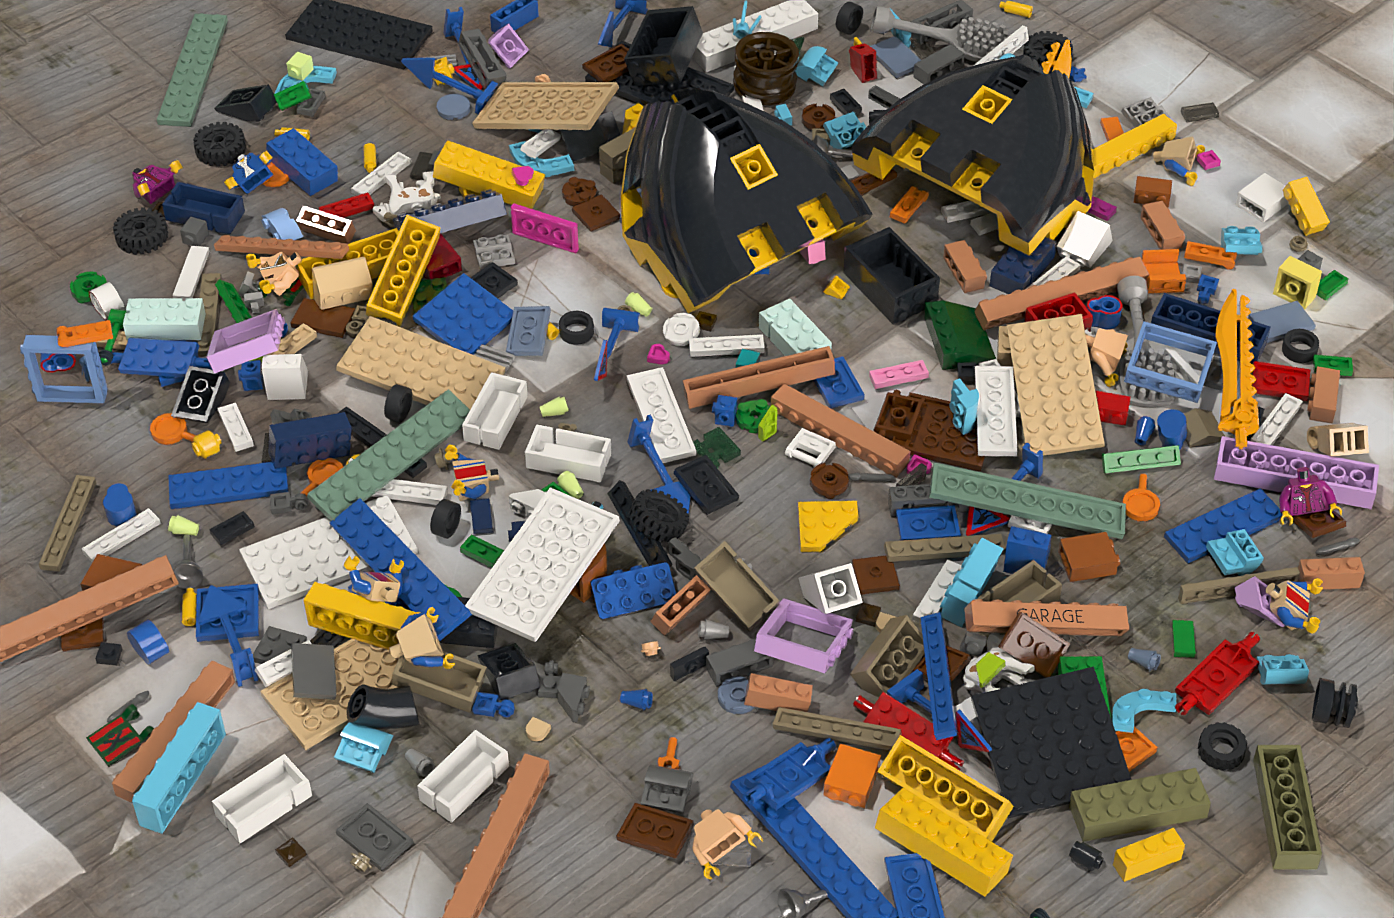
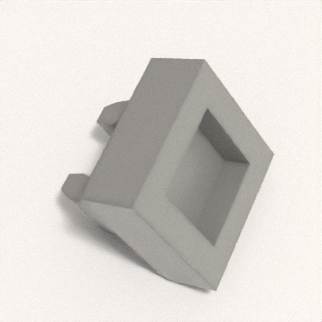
M247 271L238 292L242 297H244L247 291L248 293L258 291L259 282L253 280L254 274Z
M262 292L244 294L246 308H251L252 314H259V307L264 306Z

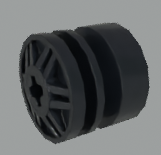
M1319 678L1313 704L1312 721L1327 724L1330 715H1333L1335 726H1339L1341 717H1343V727L1349 728L1357 710V685L1350 684L1349 690L1346 692V682H1342L1337 691L1335 690L1334 680Z

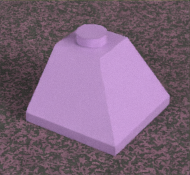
M509 24L499 29L488 40L490 46L509 69L529 51Z
M1254 576L1235 587V599L1240 607H1244L1249 612L1280 627L1285 626L1270 610L1271 596L1266 593L1267 585Z

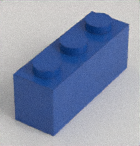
M515 0L490 15L491 31L496 33L507 24L515 31L539 17L538 1Z

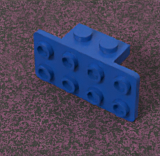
M664 562L643 568L642 565L631 567V571L623 572V570L611 572L610 576L593 579L591 581V588L599 618L606 619L666 604L676 595L669 564Z

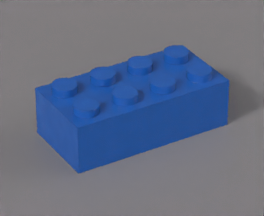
M293 128L266 143V150L273 157L271 162L283 173L287 174L309 196L338 181L337 165L296 129Z

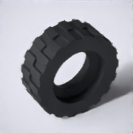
M1225 722L1210 724L1207 728L1203 729L1197 748L1199 749L1198 754L1201 756V760L1209 767H1213V769L1232 770L1234 767H1238L1244 760L1247 749L1246 736L1239 728L1237 729L1232 724L1229 725ZM1215 739L1226 740L1232 744L1233 750L1228 754L1219 753L1212 748V742Z

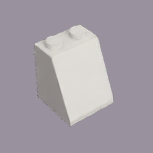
M1077 211L1057 245L1059 255L1062 258L1069 257L1082 267L1087 266L1091 268L1113 241L1110 225Z
M264 355L262 373L267 400L305 399L308 369L302 355Z
M851 563L798 578L804 598L824 614L863 603Z

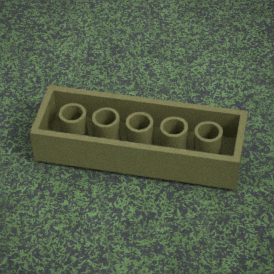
M1257 745L1253 762L1273 870L1318 869L1322 852L1301 745Z
M1192 768L1072 791L1069 808L1082 842L1207 818L1211 802L1197 769Z

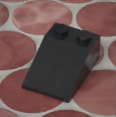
M267 84L232 90L214 109L217 112L247 122H258L264 119V115L274 109L273 106L277 101L271 87Z
M612 111L602 113L590 130L560 129L572 162L599 153L600 146L620 136Z
M189 366L171 416L173 418L208 423L227 394L230 381L225 372L214 373L211 369Z
M517 643L477 655L480 664L487 667L486 676L500 700H509L514 698L515 695L530 693L540 687L535 664Z

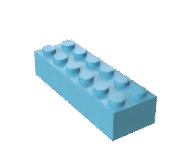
M199 702L196 703L193 709H190L187 719L183 725L178 727L175 737L167 744L164 754L161 758L157 759L154 769L150 775L148 774L145 777L142 787L133 796L132 803L139 826L163 834L226 736L220 709Z

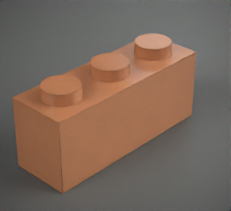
M1158 201L1144 204L1142 206L1141 220L1159 249H1182L1185 234L1179 228L1176 219L1172 217L1169 208L1165 206L1164 202Z
M303 206L296 220L301 231L344 244H349L356 232L351 220Z
M965 240L945 244L943 258L963 292L968 293L984 289L987 274L985 270H982L978 258L974 257L972 248L967 245Z
M1317 366L1316 373H1312L1310 385H1313V387H1310L1308 396L1312 400L1308 401L1307 411L1310 412L1309 420L1333 423L1337 405L1340 370Z
M1360 557L1301 559L1298 565L1300 572L1298 582L1311 584L1314 579L1319 578L1323 583L1317 587H1323L1322 590L1360 588L1365 574Z
M696 575L655 613L650 622L664 636L667 635L707 597L711 589Z
M751 673L746 687L744 705L774 711L781 707L808 712L813 685Z

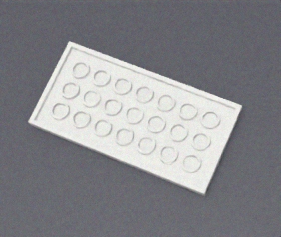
M549 488L465 606L470 610L471 614L536 642L619 523V516Z
M382 496L366 502L367 506L414 554H417V547L389 497ZM327 517L239 549L240 555L254 583L259 586V593L268 610L306 596L314 582L332 586L350 579V571L344 567V562L348 556L351 559L354 556L359 558L360 562L356 566V570L370 572L372 569L329 524L331 521Z

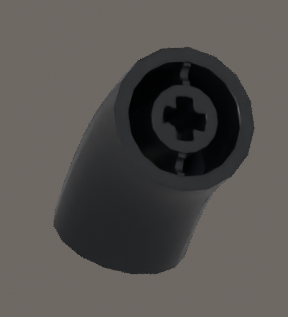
M362 684L355 689L348 702L347 719L349 722L380 729H398L420 725L410 686L386 689Z

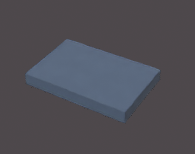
M896 36L870 46L876 50V59L895 78L913 72L914 64L921 61Z
M1298 301L1255 312L1248 316V319L1271 326L1267 343L1283 339L1286 333L1293 329L1300 328L1311 331L1316 327V324Z
M550 306L514 307L506 347L507 353L515 356H543L551 313Z

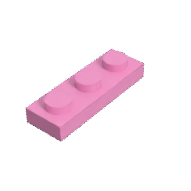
M919 360L869 371V377L874 388L879 389L926 379L929 377V372L924 361Z

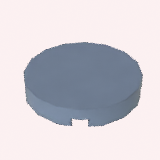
M460 94L445 95L438 100L436 106L439 116L447 120H453V118L462 119L470 112L468 98Z
M742 676L731 677L719 686L718 702L727 712L744 714L755 708L754 706L744 705L746 687L749 681L747 678Z

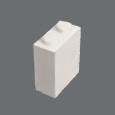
M1264 173L1238 192L1236 206L1264 223L1289 204L1283 194V189L1286 185Z

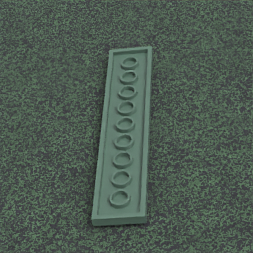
M202 13L194 15L157 117L158 125L192 126L228 22L227 15Z
M448 389L309 492L307 498L330 521H335L339 514L359 498L363 501L367 500L461 429L470 409Z
M934 462L929 498L1091 533L1107 532L1108 536L1123 539L1125 535L1126 504L940 463Z

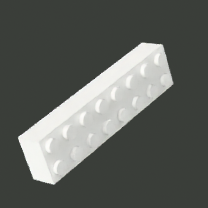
M789 0L745 17V22L750 29L758 16H762L752 33L773 32L793 39L818 29V12L805 0ZM733 22L702 34L692 58L706 73L735 62V48L740 39L733 35Z

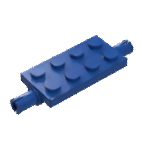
M129 338L123 353L111 352L113 354L111 364H120L118 370L122 374L185 378L189 366L213 370L207 358H199L198 350L200 346L197 342Z
M827 738L819 745L815 744L809 747L802 742L798 743L746 777L744 784L751 790L743 794V800L745 803L748 802V805H753L759 799H763L773 809H779L828 775L831 766L826 763L825 755L836 749L835 742H830L831 738Z

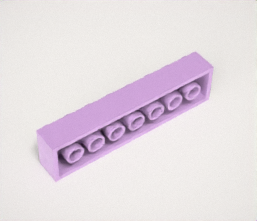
M1222 436L1214 480L1282 492L1284 487L1288 485L1289 479L1298 478L1297 469L1307 467L1309 468L1310 475H1317L1319 480H1324L1330 486L1337 503L1372 509L1377 490L1379 465L1247 441V447H1243L1240 450L1235 445V438Z

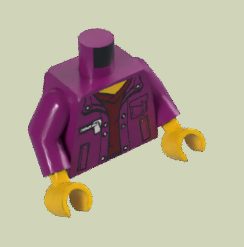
M178 160L172 162L169 168L149 165L143 170L139 168L134 169L132 176L135 197H143L152 204L175 187L173 175L183 168Z
M1307 467L1297 469L1298 478L1289 479L1288 485L1284 487L1279 497L1280 513L1283 514L1279 522L1282 526L1284 525L1283 518L1289 519L1290 526L1293 523L1292 516L1328 510V507H1331L1330 516L1334 518L1332 511L1335 509L1340 512V516L1342 515L1341 508L1336 506L1337 500L1333 490L1324 480H1319L1317 475H1310L1309 468Z

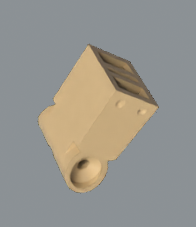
M1356 423L1312 426L1307 431V442L1312 449H1319V451L1329 456L1369 453L1368 426Z

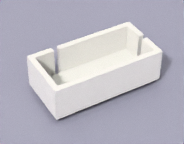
M491 372L462 424L464 441L479 445L483 442V446L499 450L517 418L520 408H522L528 397L526 381Z
M536 425L525 451L526 468L555 474L570 471V473H574L576 478L601 482L605 467H607L611 456V439L556 429V444H554L553 428Z
M475 730L417 785L419 800L432 810L437 808V813L452 823L494 782L493 777L497 779L509 767L508 751Z
M283 754L214 799L212 804L216 817L229 829V832L235 839L242 843L292 810V804L298 806L310 798L312 792L309 780Z

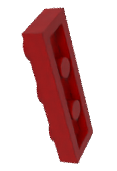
M367 192L318 208L319 211L345 218L371 210L375 205L370 194Z

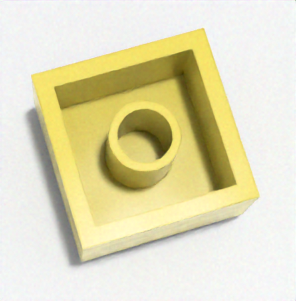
M1289 256L1278 269L1273 294L1290 303L1298 301L1306 309L1316 298L1322 271Z

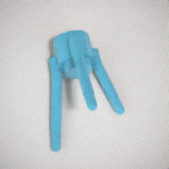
M746 0L744 1L741 22L737 24L736 18H733V35L738 39L752 34V31L762 18L759 15L749 29L748 24L745 22Z

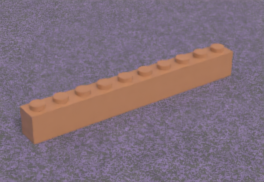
M1130 257L1123 262H1113L1108 266L1102 268L1099 266L1088 272L1081 271L1074 276H1064L1057 281L1050 280L1043 285H1033L1028 289L1022 291L1019 289L1008 295L1001 294L991 300L984 299L978 303L975 314L982 329L986 330L1024 319L1027 307L1074 292L1081 301H1086L1117 292L1119 281L1125 277L1140 276L1146 280L1149 273L1141 257Z
M167 556L155 558L149 563L137 566L133 570L98 583L94 587L80 591L71 597L61 599L57 603L41 608L32 614L22 616L16 621L1 625L0 662L178 585L179 582Z
M525 753L522 760L517 762L513 778H509L506 786L507 790L505 794H501L496 812L493 811L491 813L487 829H483L480 837L481 841L478 846L474 847L472 859L469 864L465 865L463 877L460 882L457 881L452 899H448L446 902L445 913L442 918L479 917L550 774L548 760Z

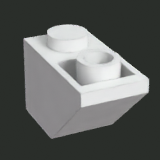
M536 489L512 493L509 495L510 509L528 518L546 492Z

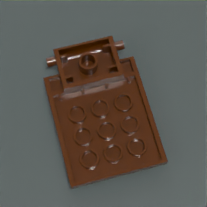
M897 389L893 393L888 392L886 394L873 429L875 433L909 450L910 456L915 454L924 459L981 472L986 456H978L977 419L973 430L963 435L953 424L954 413H952L949 406L951 401L909 392L908 396L900 395L901 392Z

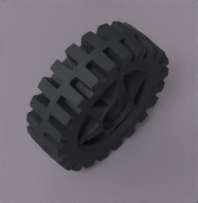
M1040 31L1039 34L1036 32L1030 35L1029 41L1024 44L1023 55L1034 58L1038 65L1041 66L1044 61H1048L1046 54L1053 52L1051 45L1059 42L1060 49L1055 58V61H1057L1065 40H1068L1066 36L1063 37V34L1057 35V32L1054 31L1052 34L1050 31H1046V33ZM1070 41L1071 59H1072V55H1073V44H1071V41Z
M216 122V125L210 123L209 127L205 125L203 130L199 129L193 139L197 158L206 165L209 163V166H214V164H216V167H220L221 164L227 166L228 162L233 164L234 160L238 161V157L246 152L244 133L239 126H234L233 123L228 125L227 122L222 124Z
M141 207V210L134 208V212L128 210L127 214H121V217L116 219L117 222H114L113 231L116 243L122 251L126 250V253L129 254L131 251L134 255H137L138 252L142 255L144 251L151 253V249L156 251L158 246L162 247L168 238L165 217L157 210L153 211L152 208L147 210L145 207Z
M646 489L638 493L629 511L630 519L633 520L634 526H638L637 529L639 531L644 530L646 536L650 534L652 539L657 537L658 541L665 540V542H669L674 537L677 539L681 537L688 525L689 514L686 508H682L683 504L681 502L677 503L678 500L675 497L672 499L670 494L664 495L663 491L658 493L655 489H652V491Z

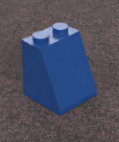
M1011 526L1007 540L1003 572L1014 574L1033 560L1046 569L1051 549V535Z

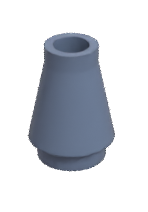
M1131 648L1128 659L1150 671L1158 668L1161 655L1152 650Z

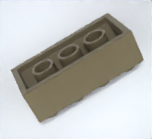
M907 615L890 618L850 675L862 690L876 697H880L882 692L887 694V690L912 672L925 654L923 635Z

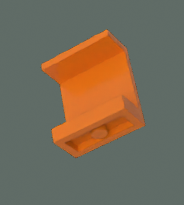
M1179 249L1143 250L1141 259L1149 273L1146 279L1148 293L1184 292L1186 276L1185 274H1180L1177 262Z

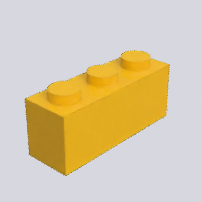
M1308 177L1288 182L1283 189L1285 199L1288 200L1291 211L1295 215L1299 228L1303 231L1304 235L1324 230L1330 221Z
M1171 828L1117 849L1113 866L1123 882L1181 860L1185 844L1176 830Z

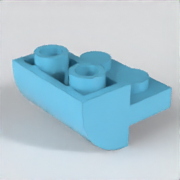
M814 46L807 50L798 63L795 72L798 77L806 82L810 78L824 86L838 65V62L825 54L827 49Z
M854 112L827 121L823 125L831 139L830 145L837 149L852 147L854 141L866 128L864 122L860 123Z
M1236 226L1222 228L1221 248H1224L1225 252L1258 255V253H1262L1263 248L1260 242V232L1251 226H1247L1245 229H1238Z
M957 379L953 381L951 403L949 406L952 413H954L953 424L955 428L959 429L964 435L975 427L979 392L977 389L969 391L962 380Z
M1245 529L1227 532L1225 538L1208 541L1206 548L1225 576L1236 573L1238 576L1250 574L1260 566L1264 559Z
M1288 654L1285 656L1265 655L1257 657L1262 685L1305 684L1307 682L1309 669L1305 660L1300 659L1299 656Z
M349 722L340 734L342 740L334 758L374 773L381 756L386 754L393 735L372 727Z

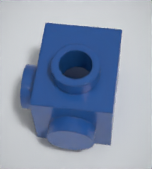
M261 361L242 363L241 370H238L239 381L243 383L244 391L263 389Z
M718 395L717 402H713L712 413L715 414V424L734 427L737 397Z

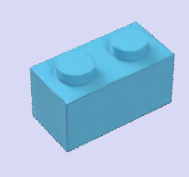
M777 105L774 110L775 117L792 125V115L787 105Z

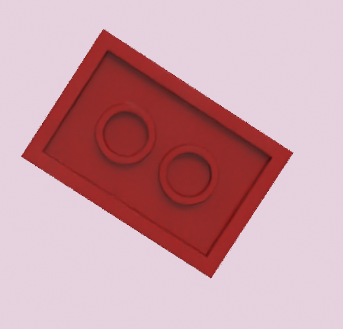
M1258 361L1253 362L1255 370L1252 371V375L1256 378V381L1251 386L1257 390L1256 394L1283 397L1286 393L1302 401L1308 400L1311 369Z

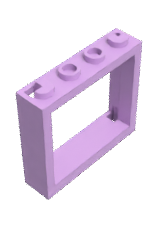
M275 309L214 331L207 354V359L213 372L217 373L278 351L282 331L284 330V317Z
M783 598L757 633L754 651L826 673L829 667H833L836 657L839 658L842 648L845 649L848 639L851 640L854 632L851 628L853 619L833 613L824 614L817 608ZM785 621L837 637L828 650L823 652L774 636Z

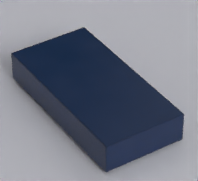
M490 499L470 500L473 535L493 533Z

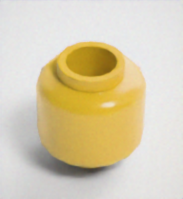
M207 430L196 435L191 446L197 457L201 456L206 459L220 451L219 445L222 442L218 434H213Z

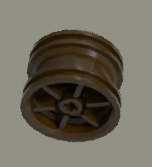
M756 32L740 39L735 48L736 67L733 73L735 92L741 98L742 96L746 98L747 95L754 99H760L762 105L779 104L791 98L795 93L797 74L795 72L799 62V49L797 45L788 37L773 32Z

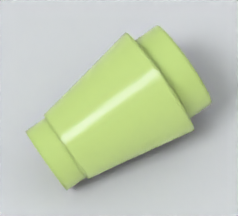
M632 292L627 296L625 304L630 306L633 311L645 317L652 312L650 305L638 293Z
M557 397L540 406L543 417L564 415L565 412L569 411L565 397Z
M565 471L557 478L558 486L576 499L581 498L584 492L574 473Z
M179 515L172 516L168 531H171L173 534L197 536L199 524Z

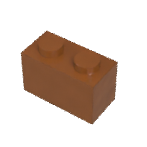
M1137 176L1133 203L1149 204L1163 201L1165 206L1169 207L1172 180Z

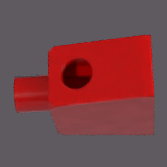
M866 43L850 47V66L862 83L877 79L876 50Z

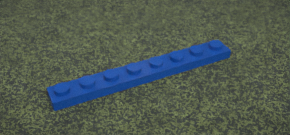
M939 612L920 617L936 740L957 736L943 619Z

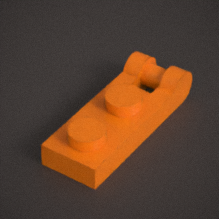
M912 186L891 210L890 218L905 224L919 206L926 202L929 192L919 191L917 187Z
M1188 241L1184 258L1222 265L1226 269H1233L1237 252H1225L1224 248Z
M110 320L68 328L66 326H59L56 329L58 345L60 347L113 339Z

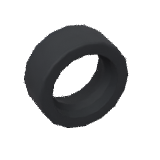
M846 2L836 17V29L847 35L853 34L861 24L863 8L853 2Z
M576 310L565 313L559 320L560 337L563 341L573 345L588 342L594 334L593 318L584 311ZM572 324L586 326L584 330L576 332L566 329Z
M1306 329L1290 330L1284 336L1282 352L1287 359L1293 362L1308 363L1313 360L1314 355H1317L1319 339L1313 332ZM1302 342L1307 344L1310 349H1297L1290 343Z
M398 384L392 386L384 406V414L387 419L397 422H403L406 419L412 405V389Z
M442 499L437 504L430 522L432 534L448 539L455 533L461 518L460 504L447 499Z

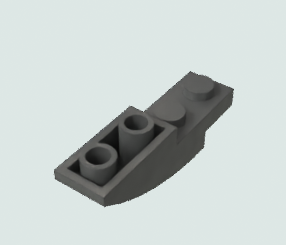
M674 537L669 541V554L676 560V570L689 580H692L697 575L694 567L702 560L697 554H693L685 543L680 542Z

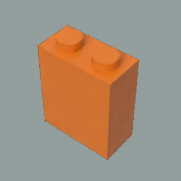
M840 744L824 783L823 796L831 800L849 803L855 807L865 808L878 774L877 771L880 768L881 755Z

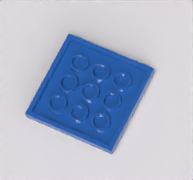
M463 273L415 313L413 321L443 344L474 355L478 349L480 350L481 345H486L511 323L513 310Z

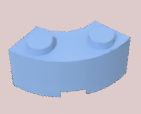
M280 208L262 216L263 227L272 233L273 238L297 240L303 237L294 219H290L286 209Z

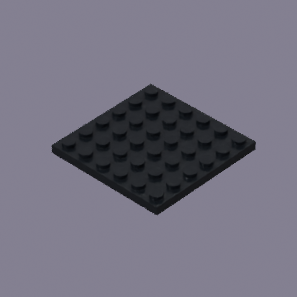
M1094 666L971 696L982 737L992 748L987 753L1000 794L1014 806L1008 815V819L1069 804L1072 791L1132 780Z

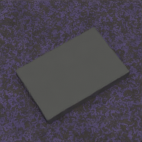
M292 643L293 697L335 700L337 694L334 646Z
M368 803L336 829V835L358 853L360 852L367 856L370 862L381 871L413 844L411 837Z

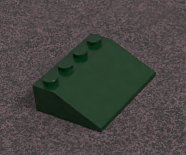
M944 300L927 302L925 304L924 319L942 370L957 368V363H976L977 366L979 363L996 359L987 332L982 329L975 314L976 308Z

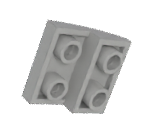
M1151 97L1125 106L1121 111L1135 127L1162 114L1171 118L1163 106H1157Z
M500 234L495 237H481L478 240H473L480 270L492 262L498 266L515 264V257L508 235Z

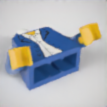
M267 151L257 156L253 153L240 155L238 162L232 167L234 173L232 177L224 181L225 185L229 190L241 187L246 194L250 193L273 176V173L267 167L270 165L273 157Z

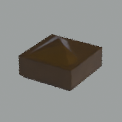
M864 602L861 603L856 616V622L876 627L881 607Z
M293 837L275 849L276 854L288 867L307 855L305 849Z

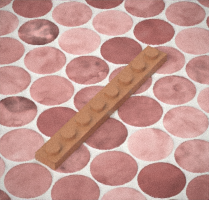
M230 235L221 236L214 244L215 251L273 255L283 252L288 256L296 252L299 256L333 259H342L349 251L348 244L340 242L265 239L261 237H234Z

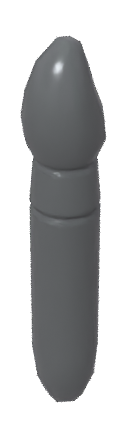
M859 472L848 474L849 479L852 481L890 482L895 480V477L891 474Z
M1354 537L1349 538L1346 541L1321 547L1315 553L1317 555H1325L1347 547H1353L1360 540Z
M149 691L137 694L135 698L113 712L108 717L107 723L121 715L129 705L134 704L137 706L139 703L144 702L149 696Z

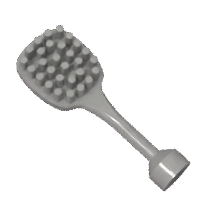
M876 6L870 29L871 32L883 35L894 28L932 37L952 44L965 53L964 58L975 62L980 61L1007 39L1008 32L1004 31L1005 25H1000L998 30L996 29L998 25L996 22H993L991 27H988L990 23L988 20H985L984 24L981 25L982 20L978 18L975 24H973L974 19L969 17L968 21L962 19L961 23L952 29L937 28L896 19L890 8Z
M1128 276L1119 281L1117 289L1119 300H1121L1122 304L1130 306L1135 347L1143 324L1141 304L1148 298V289L1144 278ZM1144 339L1136 367L1176 378L1173 364L1170 363V356L1164 357L1163 350H1158V353L1154 352L1149 341ZM1130 350L1129 355L1124 356L1119 368V386L1122 395L1131 396L1130 404L1134 406L1163 407L1171 405L1176 397L1124 382L1133 350Z

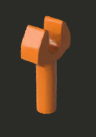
M669 738L666 756L658 758V766L665 767L666 765H671V768L679 770V760L674 758L678 741L676 738Z

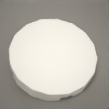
M677 313L671 319L668 318L663 325V334L666 341L675 346L688 345L689 338H697L700 333L698 321L693 315L688 313Z

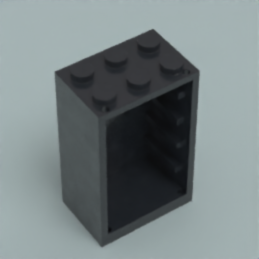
M693 6L647 11L624 58L634 86L681 83L703 34Z
M890 227L845 246L843 273L892 324L924 311L927 302L938 301L940 277Z

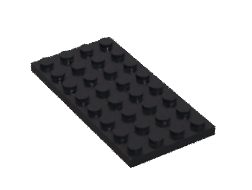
M312 0L285 36L286 40L404 70L406 66L401 60L403 58H413L433 29L431 25L332 0Z
M622 40L616 45L618 46L620 44H623L628 49L631 46V44L624 42ZM687 67L681 83L634 86L629 72L610 81L617 82L619 86L615 94L644 106L648 103L651 105L655 102L663 103L666 101L674 104L672 95L679 89L683 90L689 87H702L729 96L734 91L733 84ZM589 73L585 76V82H599Z

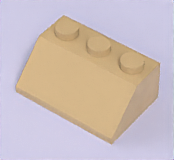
M365 257L312 268L314 300L321 310L368 300L373 292L372 280Z

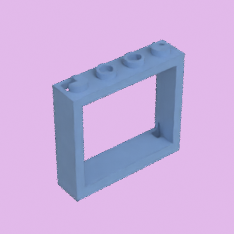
M1143 321L1124 382L1198 403L1217 342ZM1144 339L1206 356L1198 384L1136 367Z
M26 335L24 343L20 346V351L24 355V365L28 368V379L32 382V393L35 394L37 401L105 403L108 387L96 342L60 347L57 340L58 336ZM35 353L84 354L92 387L44 385Z

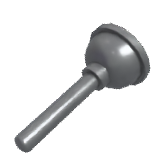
M819 135L815 136L813 142L828 156L853 157L852 150L833 148V146L828 145L825 139L820 138Z
M189 535L183 536V560L173 568L179 582L175 586L182 589L197 587L203 579L202 569L195 562L191 561V537Z
M783 888L778 893V905L784 918H801L805 913L806 907L810 906V903L828 897L825 890L807 895L805 893L801 894L797 890Z

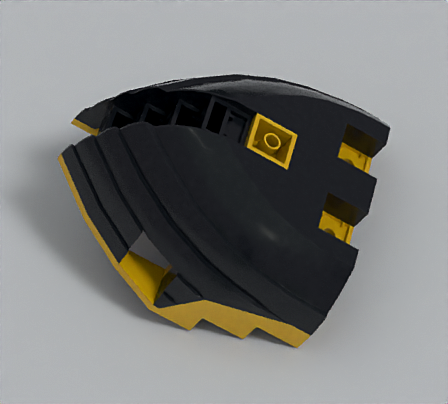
M1027 55L989 61L956 70L918 87L879 115L863 130L852 145L854 165L882 180L895 165H898L997 214L999 240L1029 256L1045 237L1054 240L1063 228L1067 229L1077 211L1086 214L1091 208L1094 183L1092 142L1077 90L1065 73L1062 74L1059 70H1054L1051 74H1045L1037 61ZM978 182L982 184L978 187L973 186L974 183Z
M689 87L683 90L679 89L672 95L674 104L670 101L663 103L655 102L651 105L648 103L640 112L625 159L621 191L622 236L640 266L648 262L661 286L667 288L672 285L688 314L719 299L732 284L828 236H831L833 241L862 227L873 215L854 184L820 147L785 121L748 103L702 87ZM638 188H641V196L637 191ZM808 220L814 221L816 227H810ZM749 250H755L757 257H752Z

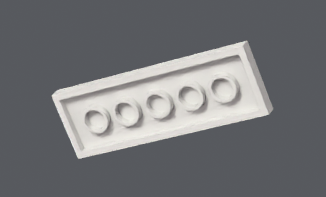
M975 366V389L979 392L976 417L978 456H1017L1013 367Z
M663 367L627 375V382L642 421H646L647 415L650 414L654 420L650 437L662 463L696 456L695 446Z

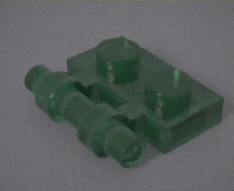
M720 427L703 434V442H700L698 439L693 441L696 452L702 456L707 455L717 468L720 466L717 460L722 459L724 463H727L741 455L740 448ZM711 448L714 452L710 453L708 449Z

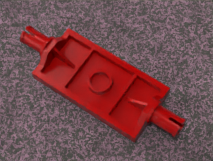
M1251 631L1242 641L1237 643H1231L1226 639L1220 643L1176 686L1175 693L1183 697L1175 705L1176 711L1180 713L1183 709L1181 715H1186L1193 706H1196L1207 715H1210L1258 667L1259 661L1253 658L1250 653L1251 649L1260 642L1258 634L1252 638L1255 632Z
M882 692L875 704L861 695L856 698L863 704L854 701L853 707L867 714L863 721L864 723L901 729V736L960 771V768L954 763L962 767L964 761L951 754L948 749L954 737L936 740L933 723Z

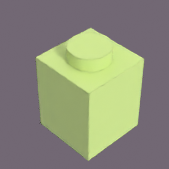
M297 52L287 62L288 76L303 81L314 70L312 56Z

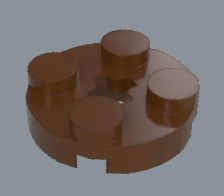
M817 103L808 105L803 109L802 123L809 129H824L823 125L825 122L836 118L835 110L826 104L822 106H817Z
M571 177L569 182L565 183L562 188V197L568 205L574 207L597 197L596 184L592 180Z
M821 463L811 471L810 487L827 499H833L835 496L842 494L849 486L848 471L840 464L832 463V465H826V463Z

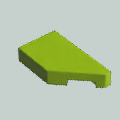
M774 405L770 406L759 423L758 438L761 441H765L777 433V407Z
M988 652L976 663L980 688L983 689L1006 666L1005 660Z

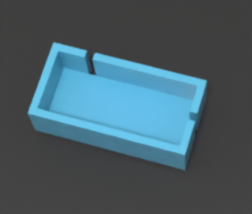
M981 538L978 544H973L969 552L971 555L965 558L961 565V570L957 571L953 579V584L949 585L945 592V597L940 605L943 608L941 612L942 618L962 628L966 621L964 608L981 595L996 568L1004 548L984 538Z

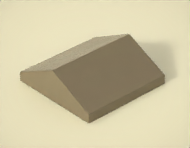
M1194 408L1184 414L1187 421V438L1185 440L1189 448L1221 442L1222 436L1225 437L1222 431H1218L1219 424L1212 411Z

